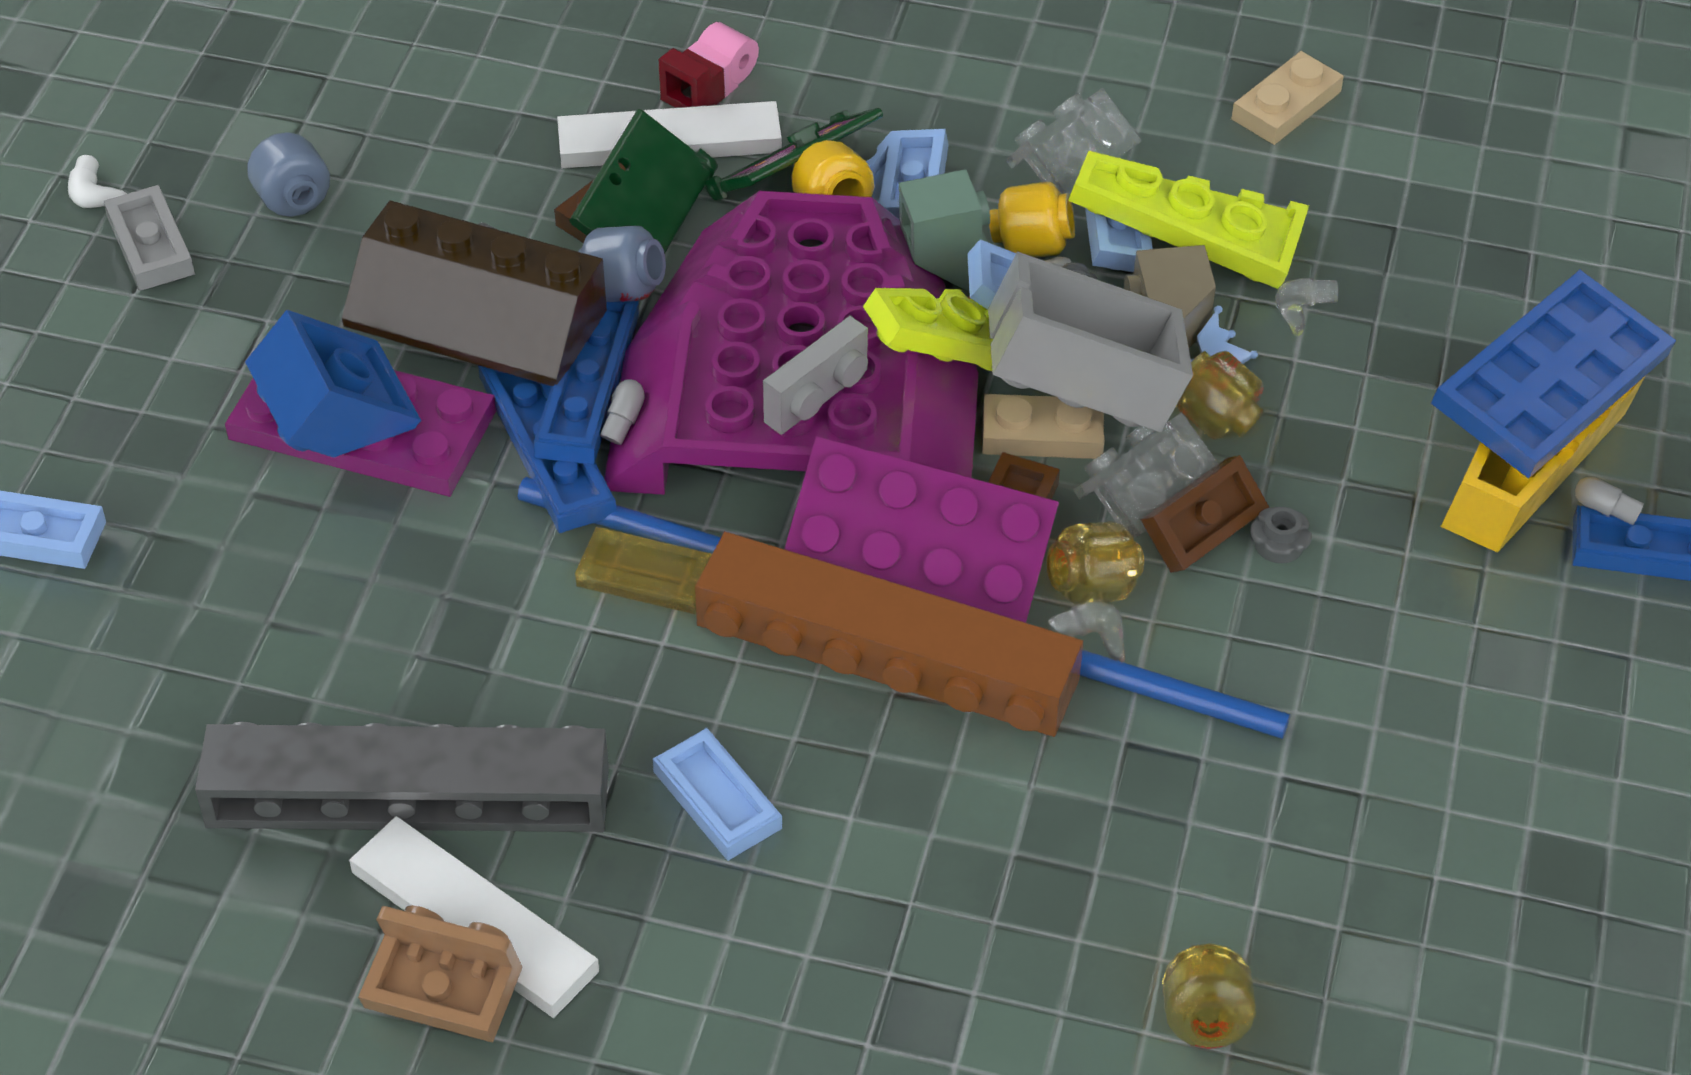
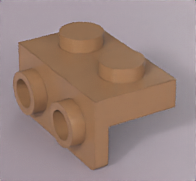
M410 905L405 908V911L382 906L376 920L384 933V937L358 996L364 1008L493 1043L523 968L508 936L500 929L481 922H472L469 924V927L445 922L437 913L420 906Z

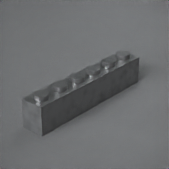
M250 722L207 724L195 791L205 828L382 830L397 816L415 830L604 832L609 772L605 728H585L578 725H569L562 728H521L516 725L454 727L448 724H435L429 727L388 726L380 723H370L364 726H326L312 722L299 725H257Z

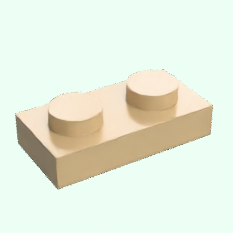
M1300 51L1234 102L1232 120L1275 145L1341 92L1344 75Z
M984 394L982 454L1001 455L1002 452L1015 456L1103 458V412L1088 407L1075 408L1065 404L1058 397Z

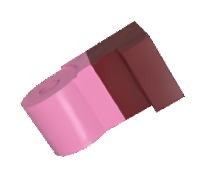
M721 22L709 25L703 31L698 41L684 52L672 48L658 59L660 100L674 108L717 105L738 88V85L753 70L759 53L758 43ZM691 86V98H688L682 92Z

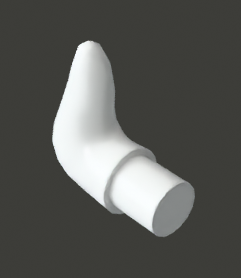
M82 155L77 158L75 168L69 175V197L76 205L82 208L104 207V200L127 193L116 188L96 185L99 163L96 158L90 155Z

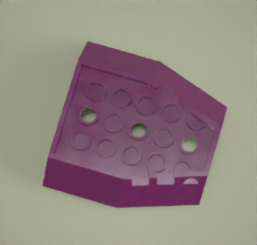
M758 191L705 228L625 352L620 382L629 379L636 380L642 385L645 398L636 422L631 424L622 445L610 442L604 478L610 491L665 495L669 463L806 471L816 436L972 478L978 370L976 365L958 360L945 362L933 355L910 350L898 352L889 348L877 336V328L863 308V305L875 288L926 289L935 298H939L946 289L941 277L914 264L900 226V220L873 197ZM806 239H816L822 241L823 244L816 247H806L800 245V242ZM852 316L868 328L867 370L856 384L851 387H844L824 402L818 412L810 419L801 420L784 434H779L764 423L763 380L847 317ZM795 323H808L815 327L807 332H796L789 329Z

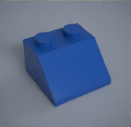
M286 310L245 361L257 384L256 390L258 395L267 404L278 425L277 432L287 445L295 450L302 452L310 450L334 458L413 430L421 422V418L379 342L360 334Z

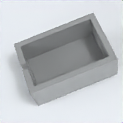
M1018 251L988 308L990 338L993 339L991 343L993 375L1001 377L1013 387L1020 389L1030 387L1056 396L1069 406L1075 408L1088 407L1112 415L1116 420L1127 426L1138 427L1141 425L1162 432L1193 376L1182 309Z

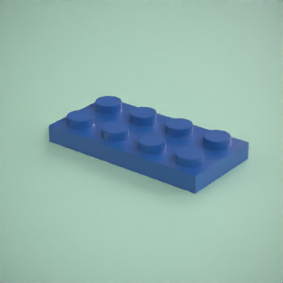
M1579 270L1440 385L1431 404L1529 479L1669 355L1676 340L1590 276Z

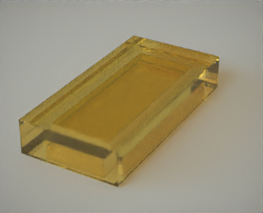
M596 527L575 572L576 586L695 614V585L712 554Z

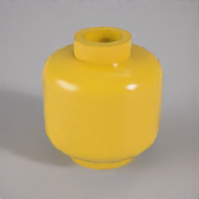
M825 140L812 144L803 151L798 161L794 163L791 175L794 193L872 197L875 188L873 172L867 162L851 148L837 141Z
M1039 182L1006 188L1000 195L998 209L990 210L989 228L993 242H1003L1006 250L1014 253L1018 251L1035 258L1060 254L1065 248L1067 239L1075 237L1074 211L1072 202L1068 201L1070 195L1068 193L1061 194L1056 185L1051 182Z

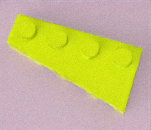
M1088 151L1068 198V201L1080 205L1092 213L1106 216L1132 227L1144 235L1158 238L1174 246L1205 245L1210 261L1243 274L1253 281L1262 282L1280 290L1288 275L1309 205L1290 201L1286 209L1265 204L1264 194L1241 189L1238 197L1210 190L1209 180L1189 175L1186 179L1178 181L1165 179L1157 167L1093 151Z
M875 288L863 305V308L877 328V336L889 348L898 352L910 350L929 354L945 362L958 360L977 364L983 369L992 371L991 343L993 339L990 338L988 310L974 300L968 299L960 289H945L939 298H935L926 289Z

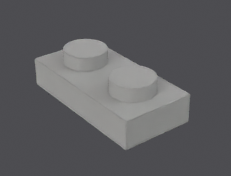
M159 185L104 200L108 220L139 291L195 275L191 256Z
M849 316L764 379V423L782 435L799 421L807 420L814 416L822 404L841 389L856 384L867 370L868 328L852 316Z

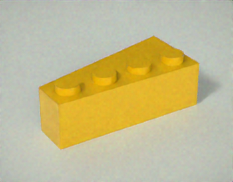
M1645 377L1529 479L1480 442L1441 527L1498 553L1621 420Z

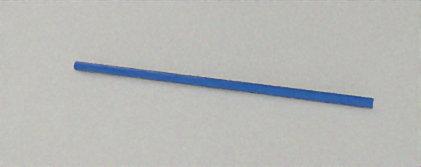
M529 477L523 478L518 489V500L546 508L534 479ZM616 505L617 511L608 515L604 520L594 523L706 559H710L721 538ZM1085 650L1082 652L1080 676L1271 736L1284 738L1290 719V714L1092 652Z

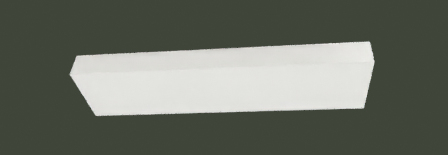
M776 101L643 110L695 152L701 148L712 158L770 154L782 148ZM636 111L557 116L561 168L603 166Z
M397 816L349 860L354 875L404 911L410 905L420 906L437 913L445 922L469 927V924L472 922H481L503 931L512 942L523 967L514 990L552 1018H555L599 972L598 958Z

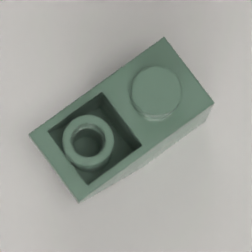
M966 169L900 182V226L914 264L969 292L968 252L979 240L987 242L982 232V226L990 224V211L984 191L975 192Z

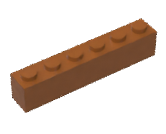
M725 531L695 585L697 626L707 628L719 636L739 638L767 647L780 655H793L825 665L841 674H854L886 684L898 692L915 693L947 703L952 708L962 712H975L995 718L1023 731H1036L1055 737L1080 679L1084 640Z

